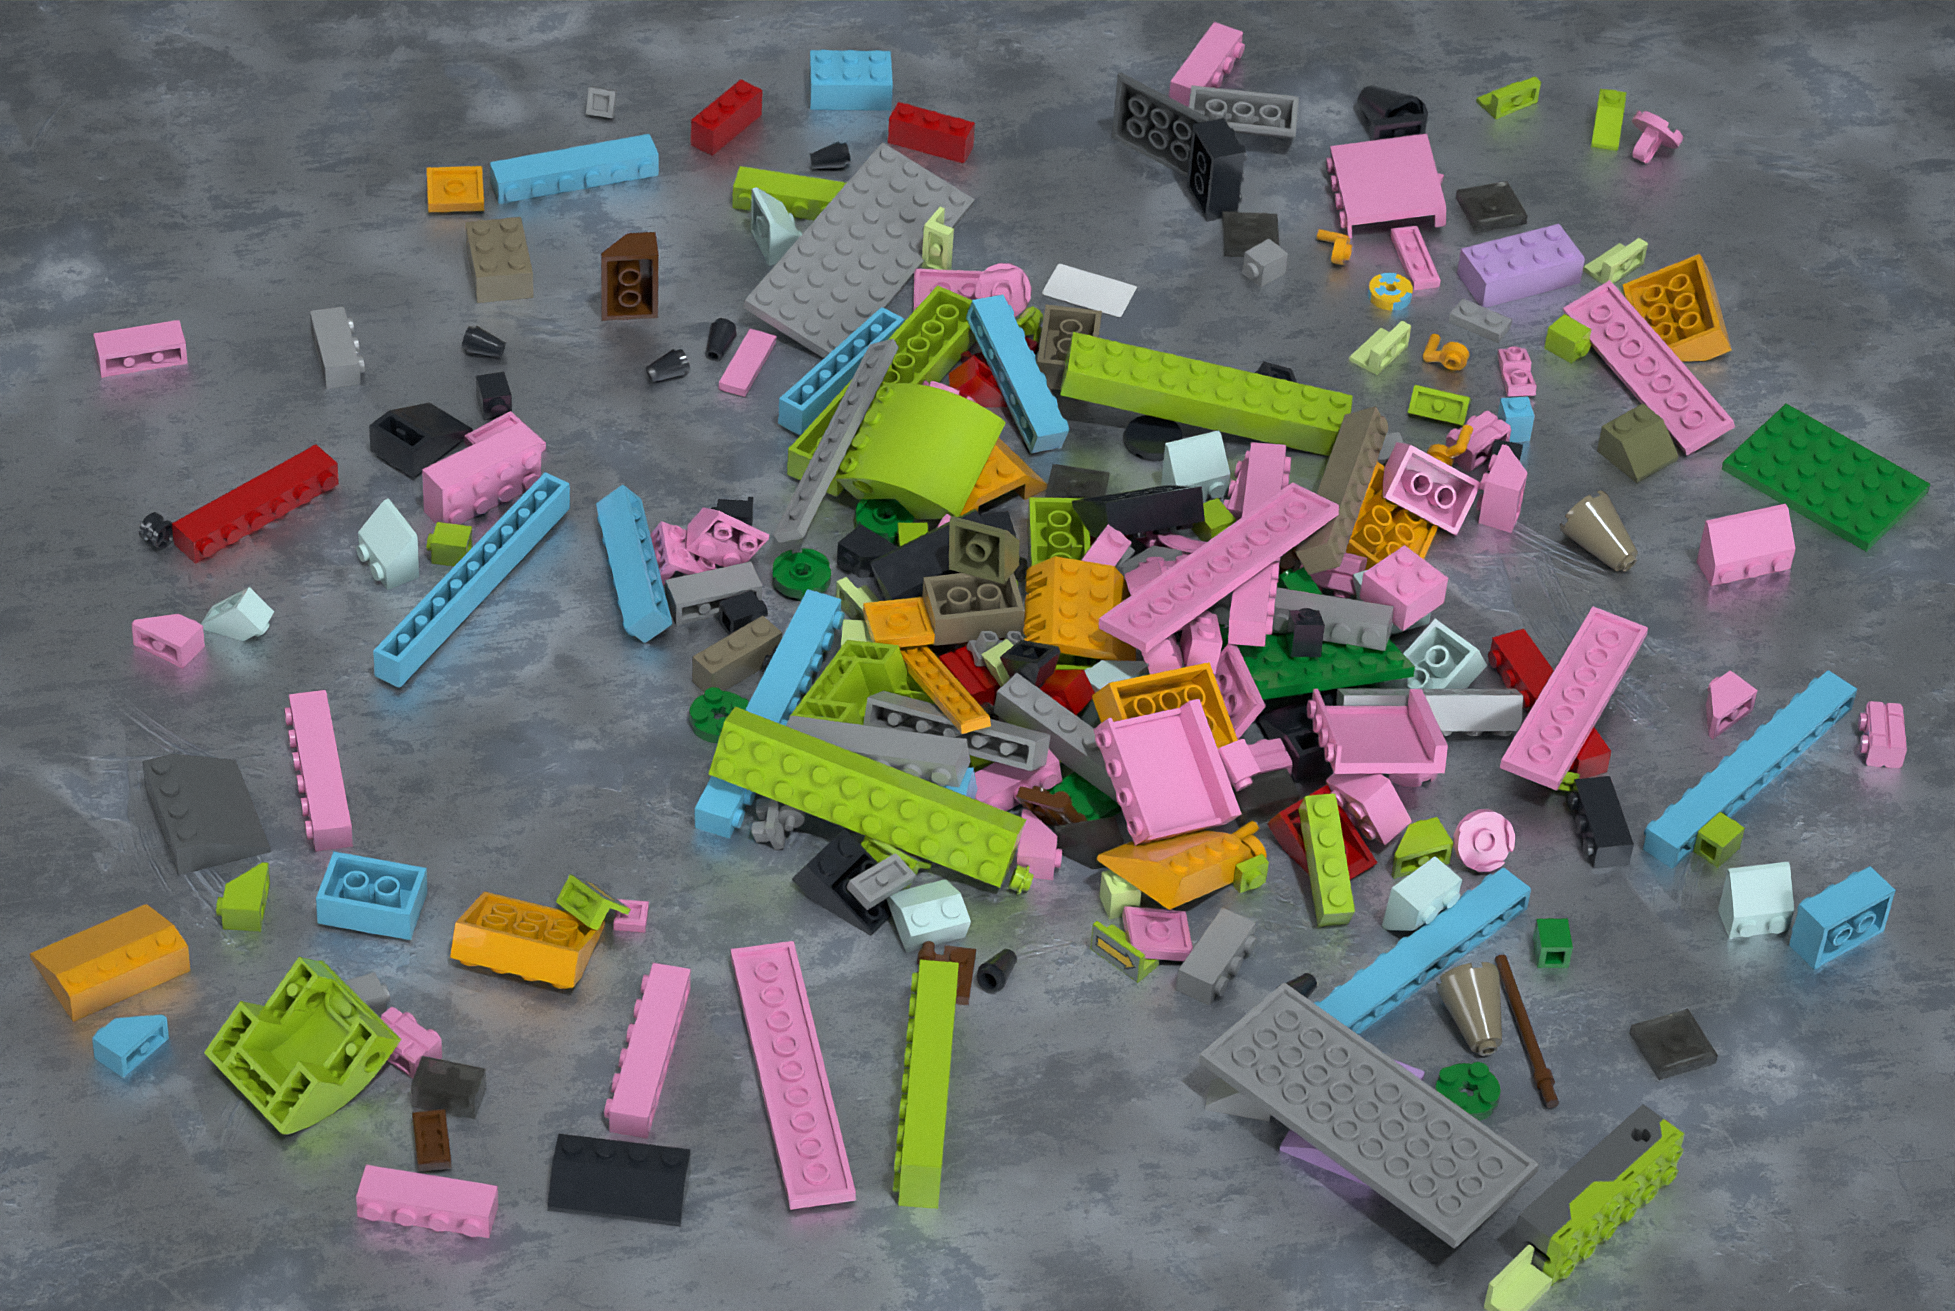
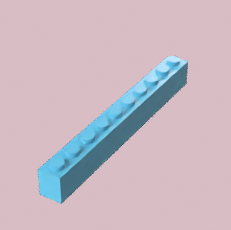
M544 472L373 650L375 676L400 688L570 509V483Z
M807 589L746 711L786 726L789 716L801 702L802 695L807 694L810 690L812 675L814 672H819L823 662L824 651L831 649L835 630H840L842 627L845 613L841 612L840 598ZM711 776L695 807V828L730 839L735 828L741 827L745 816L744 810L747 805H752L756 793Z
M1829 670L1821 677H1815L1804 692L1794 695L1787 707L1778 709L1771 721L1766 725L1761 724L1755 731L1754 736L1748 741L1743 740L1730 757L1728 755L1725 756L1713 772L1708 771L1696 787L1688 788L1679 802L1675 805L1670 804L1664 811L1663 816L1657 821L1652 820L1647 825L1644 831V836L1646 837L1643 850L1671 869L1676 867L1694 851L1698 831L1713 817L1721 812L1731 818L1853 708L1857 688Z
M1504 867L1495 874L1487 875L1480 885L1473 890H1467L1453 907L1449 909L1445 907L1431 923H1424L1411 936L1403 937L1392 950L1380 954L1373 964L1366 969L1358 970L1350 981L1343 986L1338 985L1328 997L1314 1004L1356 1034H1361L1527 910L1531 888Z

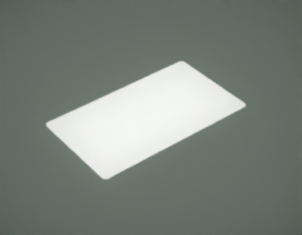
M1058 264L1042 295L1121 317L1137 286Z

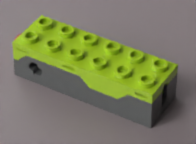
M1642 1104L1518 1215L1510 1256L1515 1258L1530 1244L1534 1247L1531 1265L1552 1278L1551 1286L1561 1277L1566 1279L1582 1258L1587 1260L1602 1240L1608 1241L1613 1236L1618 1225L1623 1221L1629 1222L1636 1214L1640 1205L1650 1203L1662 1185L1672 1183L1678 1174V1169L1676 1168L1678 1160L1683 1154V1148L1681 1147L1684 1133Z

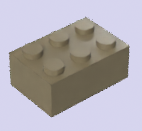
M521 217L465 222L466 250L477 303L533 298V271Z
M1045 305L1037 365L1040 372L1044 373L1049 389L1061 390L1066 355L1073 332L1100 337L1102 311Z
M1014 572L1005 584L964 573L923 577L922 597L935 634L934 646L977 640L981 631H992L996 633L998 638H1005L1009 631H1019L1023 636L1025 609Z

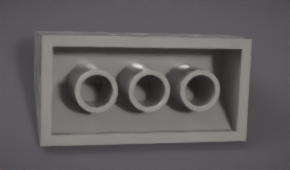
M1191 85L1189 108L1205 115L1210 120L1224 118L1229 127L1234 129L1235 133L1295 139L1299 97Z

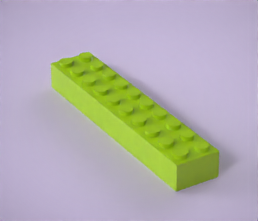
M937 285L888 339H894L899 348L878 390L883 384L913 383L922 385L925 380L929 385L931 381L939 383L960 360L961 354L969 350L977 341L966 319L972 300ZM850 382L789 447L787 475L801 480ZM876 394L874 396L873 401L870 403L866 413L871 409L876 399ZM864 419L861 421L855 433V436L859 433L864 423ZM851 441V443H850V445H849V447H848V449H847V451H846V455H845L844 458H846V456H847V454H848V452H849V450H850V448H851V446H852V441ZM835 475L826 492L837 497L845 487L835 480Z
M1076 332L1072 334L1067 351L1060 393L1061 396L1211 430H1219L1220 432L1268 443L1286 445V447L1326 456L1331 455L1344 416L1351 413L1353 395Z
M735 707L724 721L708 773L711 776L999 888L1009 873L1027 820L738 707Z

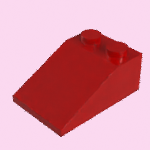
M1325 785L1308 796L1330 794L1332 791L1328 785ZM1301 799L1279 812L1267 825L1282 849L1309 875L1299 815V807L1303 801ZM1337 803L1349 878L1351 880L1375 866L1378 862L1343 808Z

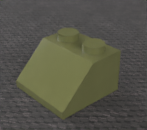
M1644 403L1601 427L1597 452L1635 483L1644 480L1678 460V453L1664 420Z
M952 516L949 529V570L1005 584L1019 566L1020 540L1007 530Z

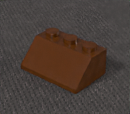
M656 232L627 233L601 253L602 321L658 318L659 253Z

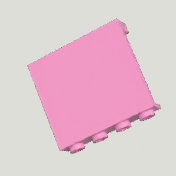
M1427 134L1330 146V157L1326 158L1327 173L1333 174L1330 176L1332 192H1337L1335 194L1336 210L1342 211L1339 212L1340 227L1346 228L1347 235L1352 238V225L1432 215L1435 227L1446 226V203Z
M1313 689V698L1307 703L1308 719L1313 721V731L1319 735V745L1324 747L1325 760L1330 762L1334 774L1445 773L1448 745L1422 689H1410L1408 706H1325L1319 690Z
M1199 699L1188 701L1180 708L1113 722L1112 718H1108L1093 729L1096 744L1100 748L1106 764V772L1111 778L1117 802L1122 808L1127 822V830L1132 836L1135 846L1226 825L1241 815Z

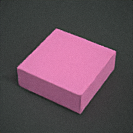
M618 899L631 910L628 915L615 910L614 930L645 933L649 901Z

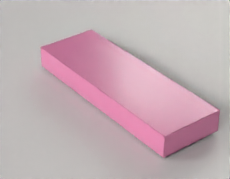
M1418 226L1391 229V240L1407 278L1413 286V291L1440 288V277Z
M749 329L719 381V390L746 397L776 344V336Z

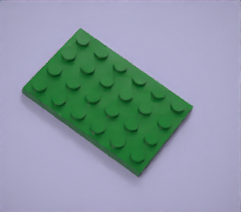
M1787 403L1723 461L1721 469L1779 503L1786 504L1788 508L1866 552L1929 492L1930 483Z
M1219 627L1223 643L1221 652L1228 644L1229 627ZM1273 632L1272 635L1266 634L1265 647L1237 645L1263 700L1311 693L1313 689L1324 691L1414 677L1415 666L1390 639L1385 651L1323 641L1321 657H1291L1286 644L1287 634Z

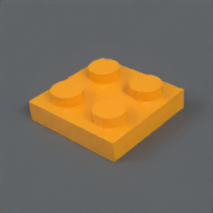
M482 166L427 167L428 212L484 211Z
M923 597L863 603V614L872 642L898 645L899 648L934 644L935 634Z

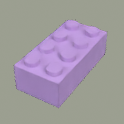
M1555 224L1461 248L1457 274L1478 304L1487 308L1581 283L1585 258L1561 225Z

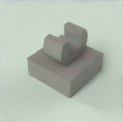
M590 86L588 89L586 114L613 118L615 116L617 90Z

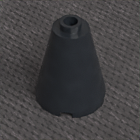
M1371 85L1365 87L1357 99L1358 107L1370 122L1376 119L1424 114L1426 119H1428L1426 104L1416 96Z

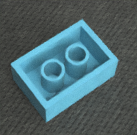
M810 50V110L891 111L893 90L891 51Z
M333 851L316 896L317 923L411 940L428 894L427 868Z
M1871 866L1860 872H1853L1847 879L1836 885H1829L1823 892L1812 898H1805L1798 905V912L1795 924L1792 927L1789 946L1815 970L1884 932L1896 890Z

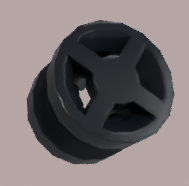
M150 513L144 518L139 527V536L145 541H152L154 547L161 550L165 549L173 542V522L164 521V518L159 513Z

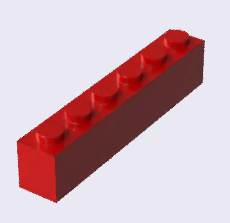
M315 444L173 522L174 545L196 564L255 530H259L273 520L284 516L300 505L309 502L318 495L331 490L339 484L338 463Z
M1522 628L1492 637L1488 660L1490 665L1496 668L1501 675L1506 688L1516 689L1523 695L1522 709L1529 714L1554 670L1526 630ZM1593 727L1568 772L1580 774L1579 779L1593 777L1608 770L1611 750L1595 727Z

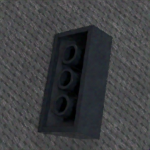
M1162 485L1072 501V507L1092 537H1098L1108 524L1123 535H1128L1129 538L1146 537L1147 531H1152V534H1164L1170 532V527L1176 526V530L1193 529V523L1205 521L1202 486Z
M976 509L958 517L985 525ZM950 521L870 561L885 601L922 597L923 577L961 573L949 570Z
M558 1133L552 1162L547 1209L554 1212L680 1227L691 1173V1149Z

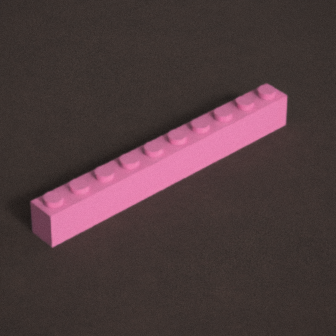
M1251 443L1242 517L1289 485L1291 457H1286V445ZM1281 556L1233 590L1228 644L1265 647L1266 634L1272 635Z

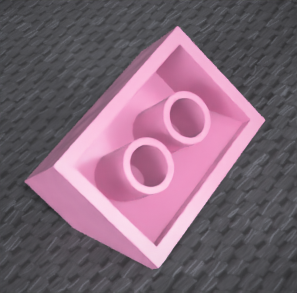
M1397 442L1384 467L1383 498L1457 536L1477 495L1481 482L1412 445Z
M1781 504L1705 521L1696 563L1711 586L1791 569L1796 548L1787 505Z

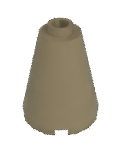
M1599 490L1597 492L1600 496L1593 498L1591 495H1588L1567 512L1565 517L1568 521L1565 526L1560 523V530L1564 535L1613 570L1628 571L1636 564L1638 551L1609 496L1605 491Z
M1481 962L1482 967L1473 968L1472 963L1463 964L1440 976L1441 983H1436V988L1471 1051L1482 1056L1495 1053L1502 1044L1500 974L1498 968L1488 962Z

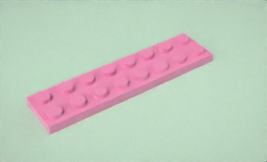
M1610 280L1563 308L1564 314L1592 329L1590 335L1592 348L1641 404L1644 403L1664 420L1671 439L1686 456L1735 427L1734 420Z
M1592 607L1501 759L1500 768L1557 791L1645 640L1648 627Z

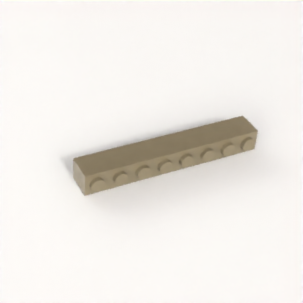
M1376 406L1344 416L1317 491V495L1339 505V515L1301 541L1296 549V554L1308 575L1340 567L1385 436L1388 432L1387 420L1384 416H1381Z

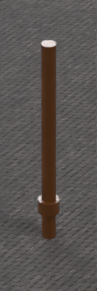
M1504 954L1498 955L1494 960L1534 1069L1533 1079L1538 1090H1541L1546 1106L1554 1108L1558 1106L1559 1101L1553 1087L1555 1084L1553 1074L1544 1062L1507 956Z

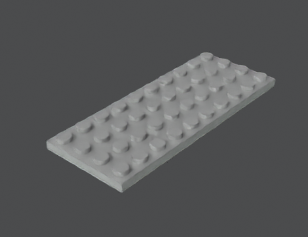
M882 142L750 293L742 307L822 358H825L881 307L886 309L913 278L916 269L921 268L924 261L922 259L924 225L939 207L945 208L944 225L954 229L973 206L975 199Z
M1285 982L1200 1053V1064L1454 1249L1538 1172L1539 1163Z

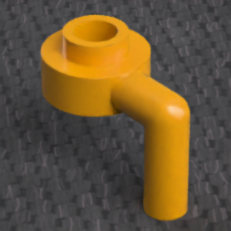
M1322 229L1318 230L1317 240L1334 243L1331 263L1343 265L1344 260H1350L1353 245L1349 244L1350 237L1348 235Z
M1431 334L1422 355L1425 362H1441L1444 367L1450 370L1463 369L1469 359L1468 349L1458 342H1448L1442 347L1441 351H1436L1441 337L1438 334Z
M1463 425L1455 445L1447 447L1442 444H1434L1428 448L1426 453L1452 467L1455 457L1466 451L1473 433V427Z
M1250 821L1233 832L1232 835L1240 838L1242 843L1251 849L1248 859L1263 854L1267 859L1263 844L1253 835L1259 831L1255 821Z

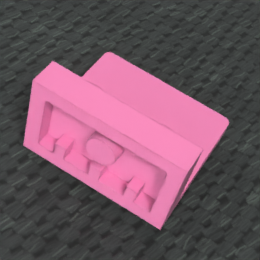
M661 521L650 534L663 586L665 580L671 579L674 576L675 571L691 575L717 569L715 563L686 550L687 530Z

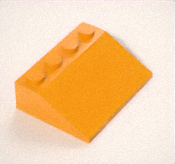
M1701 254L1622 284L1626 299L1682 362L1706 361L1732 351L1713 279Z
M1378 461L1346 548V553L1367 558L1365 570H1369L1404 545L1424 559L1438 529V526L1383 498L1384 466Z
M1210 662L1111 682L1092 695L1101 723L1108 718H1112L1113 722L1176 709L1188 701L1199 699L1217 749L1238 741Z
M1200 830L1136 846L1134 841L1099 854L1097 861L1170 910L1233 883L1236 864L1246 861L1251 849L1244 845L1240 838L1235 835Z
M484 891L455 922L450 958L460 960L461 964L467 966L481 965L489 967L491 971L499 974L509 972L521 975V978L527 981L541 980L551 983L556 988H573L584 974L603 931L605 921L603 920L599 929L595 930L567 911Z
M144 904L29 953L31 960L73 1022L191 971L187 943L175 926L148 904Z

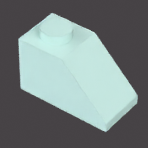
M248 587L213 605L201 625H203V630L245 641L253 636L260 637L267 631L270 626L268 621L274 611Z

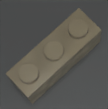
M764 616L759 617L692 656V682L703 692L710 687H718L722 691L728 690L762 669L765 656L767 654L771 655L775 645H779L782 639V632Z

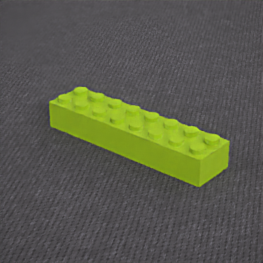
M1029 497L1027 517L1029 567L1055 556L1075 560L1083 558L1090 548V533L1072 507L1073 500L1083 498ZM1060 653L1055 670H1085L1096 665V659Z
M920 960L919 973L912 972L911 992H917V994L911 993L909 1017L915 1018H909L907 1025L906 1042L912 1043H906L904 1067L907 1068H904L901 1093L908 1094H902L900 1100L899 1119L905 1120H899L897 1145L903 1146H897L894 1171L897 1172H894L893 1192H899L898 1206L938 1209L959 966V963Z

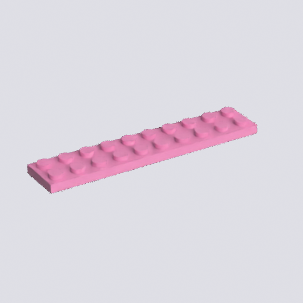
M1293 482L1100 617L1099 629L1145 653L1338 516L1339 505Z
M794 941L731 949L730 958L789 1209L855 1201L856 1191Z

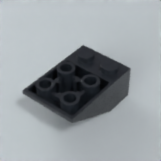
M430 402L393 409L369 425L370 451L414 478L422 472V469L430 466L462 441L464 435L472 432L473 428Z
M1309 700L1264 712L1256 717L1270 740L1281 739L1285 751L1288 752L1292 760L1291 774L1296 781L1333 770L1330 762L1325 760L1324 747L1319 745L1318 733L1313 731V721L1308 719L1307 703Z
M845 828L792 878L814 903L870 936L892 915L887 899L867 910L847 889L851 879L875 866L878 862Z

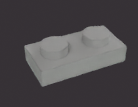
M1464 298L1461 299L1449 316L1450 323L1497 343L1509 331L1512 324L1511 318Z
M895 853L851 879L847 889L868 910L913 883L916 874Z

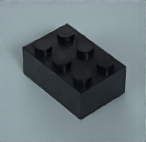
M1224 118L1193 124L1187 189L1207 222L1238 215L1239 203L1242 202L1241 183L1244 182L1243 166L1244 161L1247 160V153L1245 147L1238 142L1234 129L1229 127Z

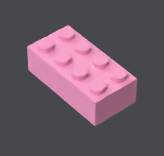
M519 422L422 469L424 512L435 524L442 522L461 525L525 493L541 477V442Z

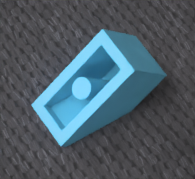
M161 1014L113 1019L108 1025L101 1027L92 1037L94 1058L124 1078L169 1039L167 1017Z

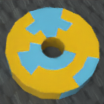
M1382 273L1374 276L1369 282L1368 298L1372 304L1383 310H1401L1410 304L1413 286L1404 276L1395 273Z

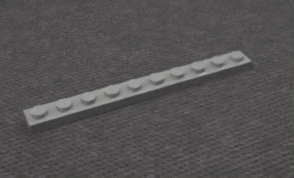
M894 339L869 345L773 533L779 543L790 540L797 541L805 536L832 479L836 475L842 459L846 455L851 441L855 437L861 421L864 419L870 403L873 401L890 364L893 362V358L899 348Z

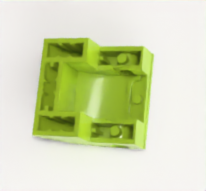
M913 383L883 384L876 393V399L871 409L864 416V423L859 433L853 438L852 446L846 458L840 463V470L835 480L839 481L856 499H896L916 519H942L946 514L951 517H959L1006 422L979 404L943 389Z
M846 640L791 715L864 725L867 698L881 691L932 704L935 703L913 677L908 674L898 645Z
M298 957L264 1006L244 1001L238 1003L204 1054L281 1134L287 1135L322 1121L346 1105L375 1077L402 1039L323 960L317 961Z

